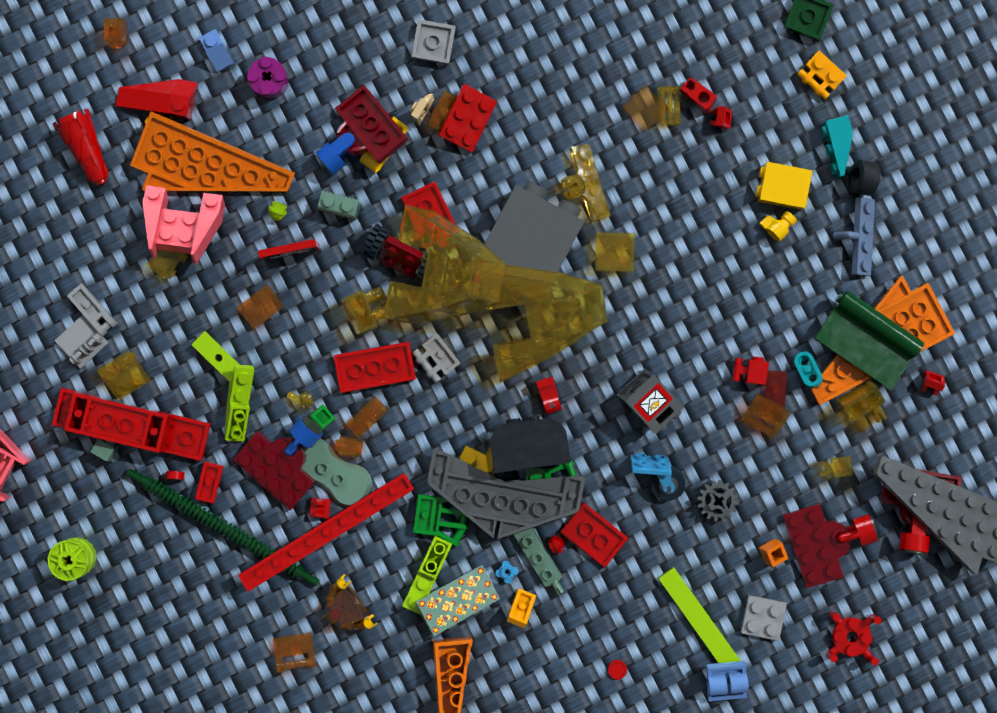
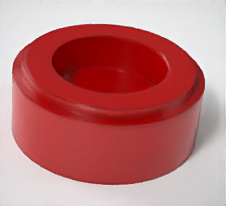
M167 471L165 472V479L185 480V473Z

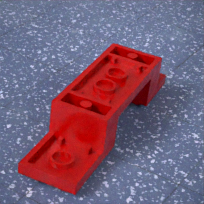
M66 388L60 389L52 421L53 426L62 427L65 431L157 453L166 452L199 461L203 460L211 423L158 410H147L101 399L100 396Z

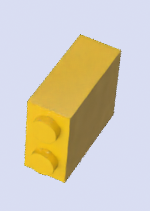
M766 162L764 166L760 167L759 171L761 183L757 185L755 196L758 197L757 202L797 210L805 209L813 170Z

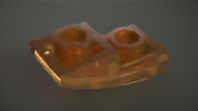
M374 396L346 423V426L360 438L388 411V408Z

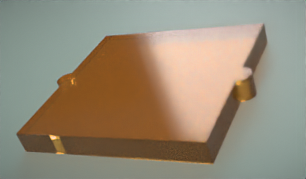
M646 85L636 95L633 94L632 99L623 106L645 131L655 122H659V118L668 110L664 103Z

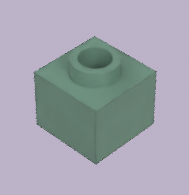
M98 439L91 453L108 462L112 461L119 447L115 445V442Z

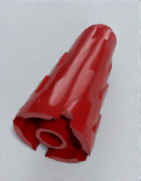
M87 108L84 109V115L80 110L59 119L60 125L57 122L52 123V125L74 158L79 162L88 180L92 184L96 183L98 186L107 182L106 178L109 177V172L96 136L95 127L91 119L92 115Z

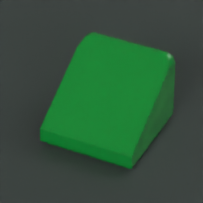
M324 405L320 406L309 416L322 430L336 419Z

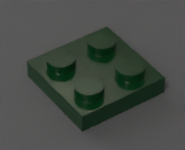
M794 0L783 28L819 42L834 4L824 0Z

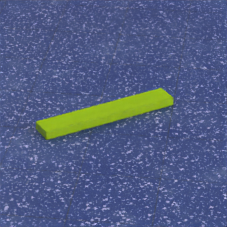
M672 567L658 577L717 662L740 661L676 569Z

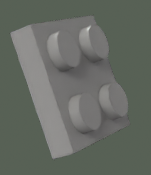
M418 19L411 57L413 59L449 65L456 26Z
M748 595L740 632L779 641L787 603Z

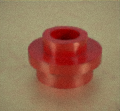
M553 535L548 540L549 546L554 554L562 553L565 547L561 537Z

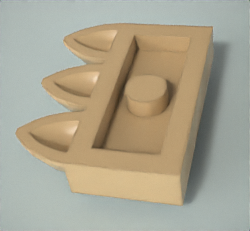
M432 93L413 104L410 112H412L411 117L414 123L420 125L434 101Z

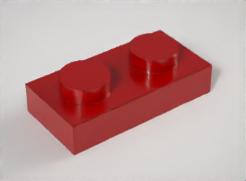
M204 461L195 499L215 503L224 469L223 465Z

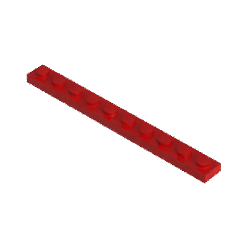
M405 473L242 572L238 577L248 592L413 491V486Z

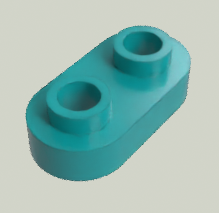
M809 352L798 353L794 363L804 384L809 388L819 387L822 384L823 376L813 356ZM804 361H808L807 365H802ZM812 377H816L814 382L810 381Z

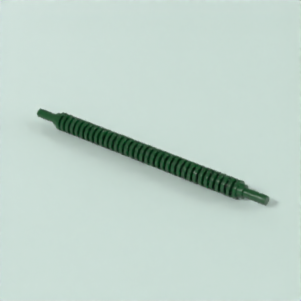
M131 468L127 471L126 475L141 483L145 491H148L150 494L153 493L154 496L158 494L157 498L160 499L162 497V501L166 500V503H170L172 507L175 505L174 508H179V511H183L189 517L191 515L193 519L197 517L196 521L199 522L201 520L200 523H205L206 527L211 524L209 528L212 530L215 527L213 530L215 532L219 529L218 534L223 532V537L228 534L227 539L229 540L232 537L231 541L234 542L236 540L235 544L238 545L240 543V547H243L245 544V550L250 547L248 551L252 552L254 550L252 553L254 555L258 552L257 557L263 555L262 560L275 553L276 549L273 548L270 551L271 546L266 548V543L262 546L263 542L260 540L257 543L259 540L257 538L253 541L254 536L251 535L249 538L250 534L244 535V530L240 533L241 529L238 528L236 530L237 526L234 525L232 527L233 524H228L227 520L223 523L224 519L222 517L220 520H218L220 517L218 515L214 518L215 513L212 512L210 515V510L206 512L207 509L205 507L203 509L201 505L197 507L198 503L195 502L193 504V500L189 501L188 497L185 498L181 493H176V490L172 491L171 487L167 489L168 486L166 484L163 486V483H159V480H155L154 477H144ZM297 562L283 570L284 573L289 570L288 575L293 573V578L301 577L314 586H317L320 581L304 571L305 568L301 567L302 564L299 563L296 566Z

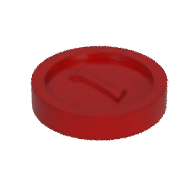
M613 660L608 666V673L613 679H622L627 674V666L621 660Z

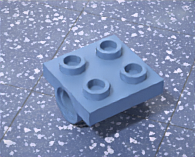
M745 661L706 664L708 701L747 698L749 684Z

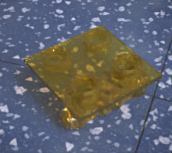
M130 350L96 370L118 400L151 381L136 360L135 353Z

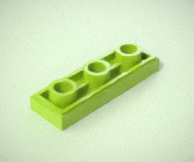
M204 331L193 342L192 346L230 382L234 365L240 364ZM218 355H222L220 362L217 360Z

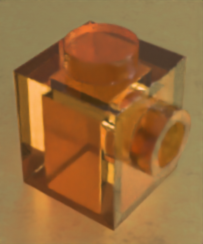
M123 18L104 19V42L111 48H122V45H128L127 22Z

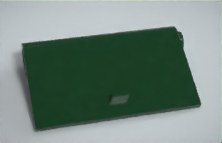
M848 290L845 293L842 291L835 300L837 304L814 339L892 391L911 359L920 353L925 342Z

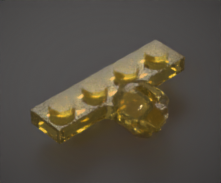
M587 143L570 148L576 174L561 180V189L570 187L567 191L562 192L564 197L567 199L582 197L585 200L591 222L610 217L590 144Z

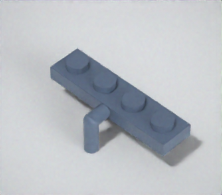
M856 198L854 232L844 231L834 232L833 234L835 240L853 239V275L871 276L875 199Z

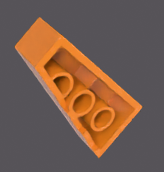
M471 636L432 640L438 713H461L470 650L473 642Z

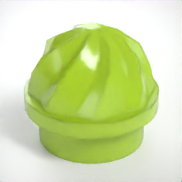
M273 201L268 207V215L274 221L282 220L287 214V206L280 202Z

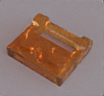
M756 393L739 421L753 426L767 434L768 438L774 440L791 411ZM751 414H754L757 417L765 420L766 422L772 424L774 427L770 428L765 424L757 421L756 419L750 417Z
M312 632L273 638L278 673L300 667H316ZM308 653V659L283 662V657Z

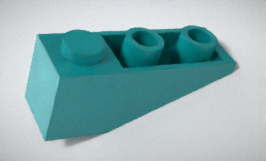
M848 115L827 120L822 123L823 127H821L822 136L827 141L826 152L828 156H831L832 160L831 171L833 175H836V179L845 175L853 137Z

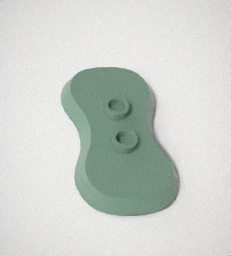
M319 439L312 448L304 447L307 456L302 469L316 481L315 484L323 487L339 506L348 508L369 494L372 487V478L365 468L339 458L331 446L322 439Z

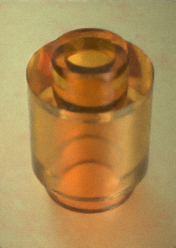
M340 436V440L336 439L335 451H338V455L355 458L362 455L363 441H359L358 438Z

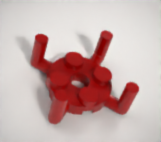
M830 611L829 617L835 623L832 634L834 647L826 653V657L831 662H836L838 660L836 655L839 652L850 657L862 654L872 665H877L879 660L868 650L872 642L869 626L872 623L880 624L882 619L875 614H871L864 621L855 617L841 619L838 613ZM854 631L856 639L850 642L847 640V634Z

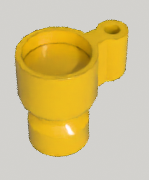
M785 211L780 220L767 215L759 225L774 240L781 242L789 233L788 228L792 227L797 222V219L790 212Z

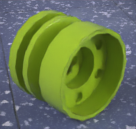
M74 537L55 544L50 550L47 559L48 567L55 577L64 581H71L88 574L94 568L97 558L96 551L88 540ZM69 556H71L70 560L72 561V563L70 564L68 563L69 559L67 558Z

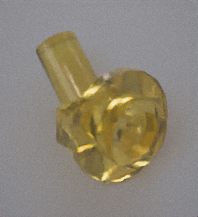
M307 390L299 394V396L293 392L287 394L288 399L307 409H310L311 405L314 404L312 393L309 394Z

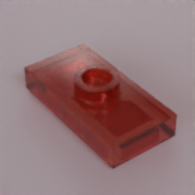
M768 371L765 409L785 410L787 372Z

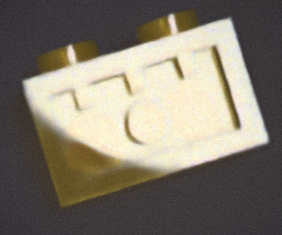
M157 250L156 258L152 259L151 257L146 265L160 275L162 279L166 280L167 277L171 279L177 271L175 267L179 262L183 264L189 254Z

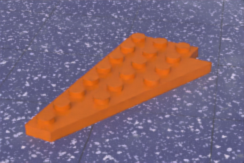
M152 111L148 116L130 166L148 173L142 188L144 191L146 186L166 188V191L288 192L295 172Z
M901 276L874 307L880 313L925 342L921 351L955 334L929 283L911 291L904 277ZM836 355L821 373L823 376L822 384L817 388H810L818 405H821L867 381L871 377Z

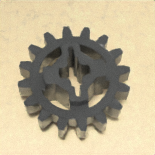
M711 480L710 486L705 483V490L699 489L702 495L696 497V499L701 501V503L697 504V507L703 508L700 513H707V519L713 516V521L717 522L718 517H720L721 521H725L724 516L731 518L730 512L737 511L733 508L734 505H739V502L735 501L738 494L732 493L735 488H728V482L722 485V480H718L717 484H715L714 480ZM714 488H722L724 491L718 493ZM708 494V495H709V500H708V502L705 504V498H706V495ZM713 495L721 498L720 502L722 506L716 503L714 504L715 497ZM730 497V504L727 507V499ZM719 509L722 513H712L710 511Z

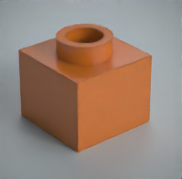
M772 539L759 547L764 563L772 568L788 559L783 543L779 540Z

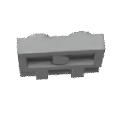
M438 333L422 344L426 352L422 354L418 349L412 352L416 358V363L424 368L427 372V377H431L434 383L441 379L437 374L439 370H442L447 375L461 364ZM429 356H431L437 364L433 368L426 360Z

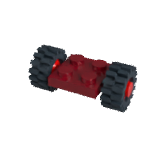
M375 224L362 247L361 255L375 261L382 251L379 262L383 263L386 267L400 272L404 276L412 279L415 276L414 282L428 289L439 270L443 257L429 251L423 262H421L423 252L389 235L390 230Z

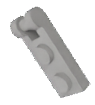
M81 283L67 295L102 336L108 333L107 330L109 328L115 327L118 324L84 284ZM103 317L106 322L101 325L98 321Z

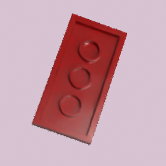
M410 342L334 355L340 393L416 379Z

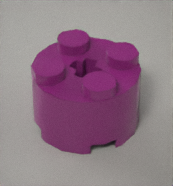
M262 57L252 63L247 73V79L257 95L264 99L278 98L285 93L288 88V73L279 61L270 57ZM270 76L272 79L268 81L265 77Z

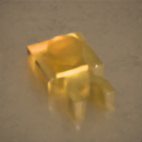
M851 456L830 458L831 463L817 461V465L825 466L824 472H818L819 476H826L829 473H832V477L853 475Z

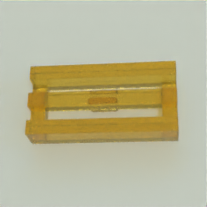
M679 86L658 87L660 125H680ZM664 91H667L668 121H666ZM672 91H673V100H674V121H673V108H672Z

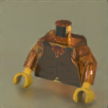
M343 574L331 586L327 594L325 609L328 613L320 618L321 623L325 628L335 623L339 629L344 628L347 631L371 629L378 624L377 622H371V618L374 615L368 616V611L350 585L351 580L345 582L343 578L346 575Z

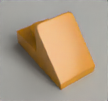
M518 588L508 612L507 622L525 628L536 595Z

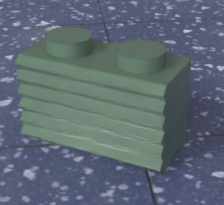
M323 190L321 191L317 208L319 211L357 220L361 203L358 199H351L347 196L344 197L343 195L340 196L339 194L336 195L335 193Z

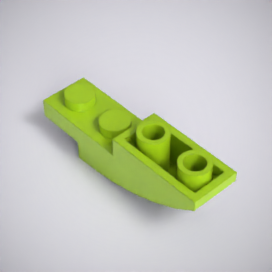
M234 365L232 379L229 382L226 407L225 440L227 441L245 440L250 410L249 399L254 375L253 366Z
M437 536L434 537L402 605L403 607L420 614L415 601L430 593L452 543Z

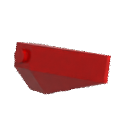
M175 79L119 87L115 106L148 113L152 111L159 115L191 120L198 83Z

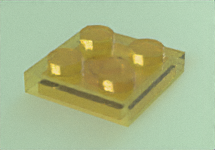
M596 232L595 271L634 272L635 233Z

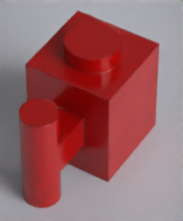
M753 356L752 360H747L746 367L742 366L743 359L735 358L732 381L740 382V376L744 374V383L766 385L769 362H765L762 357Z

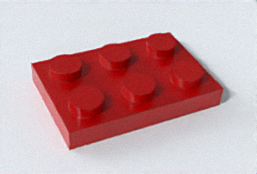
M465 83L462 84L438 136L473 153L497 101Z

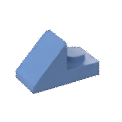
M216 29L199 37L208 58L217 72L234 64Z

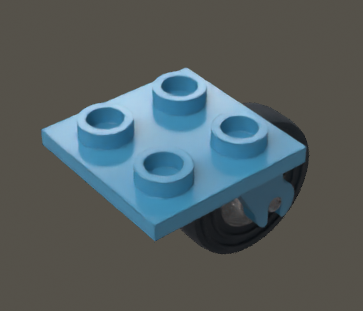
M643 453L630 456L632 473L653 474L651 489L659 499L671 501L682 495L686 486L685 477L679 469L670 466L669 457L664 455L647 456Z

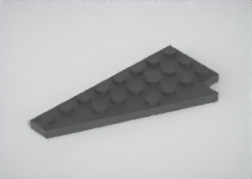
M878 456L873 475L970 573L978 574L982 559L997 564L996 501L885 456Z

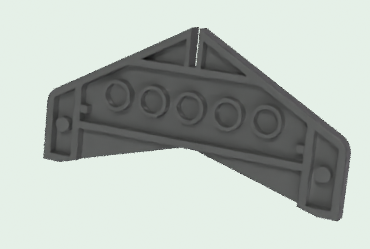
M433 449L428 474L429 486L492 538H494L496 522L501 521L497 539L578 512L585 483V477L576 475L505 482L444 451Z

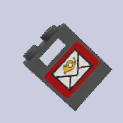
M644 368L642 371L639 370L637 372L638 375L623 389L620 388L618 390L619 393L616 395L649 430L657 434L665 430L667 423L671 419H676L684 407L653 373Z

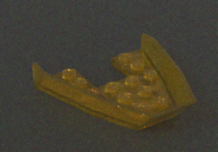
M405 205L398 240L410 246L429 249L422 287L390 281L383 319L415 324L463 316L499 304L507 264L476 237L432 210Z
M493 264L480 266L479 276L486 310L525 304L531 339L493 344L500 383L557 355L608 322L601 284L559 272L513 265Z

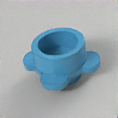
M503 561L500 569L496 570V576L504 579L507 584L511 583L514 575L518 574V568L510 565L509 561Z

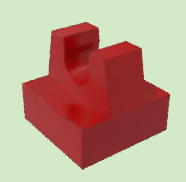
M725 106L711 109V113L717 115V119L711 120L709 124L722 129H730L732 110Z
M925 370L921 391L925 392L930 387L933 388L932 395L936 396L945 387L944 376Z
M312 497L310 517L329 519L331 499Z

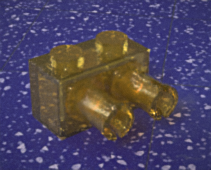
M379 287L364 294L362 290L341 300L356 335L377 326V321L391 316L390 310L382 313L389 309L387 304L373 311L369 307L370 303L383 298L382 293L374 295L381 291Z
M871 381L837 399L845 416L852 422H855L859 432H865L864 427L867 430L870 429L871 426L864 416L870 411L877 423L882 422L881 418L887 419V415L881 407L886 401L878 387Z

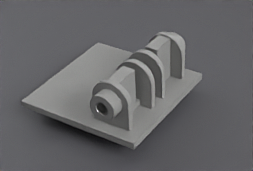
M84 315L77 319L55 340L70 357L69 360L73 364L76 363L80 369L109 343Z

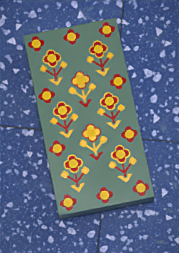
M480 565L415 601V604L432 636H436L500 598L483 565Z

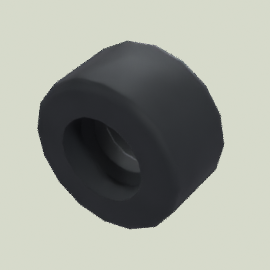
M860 159L854 162L848 177V186L852 193L867 196L875 193L881 177L878 163Z

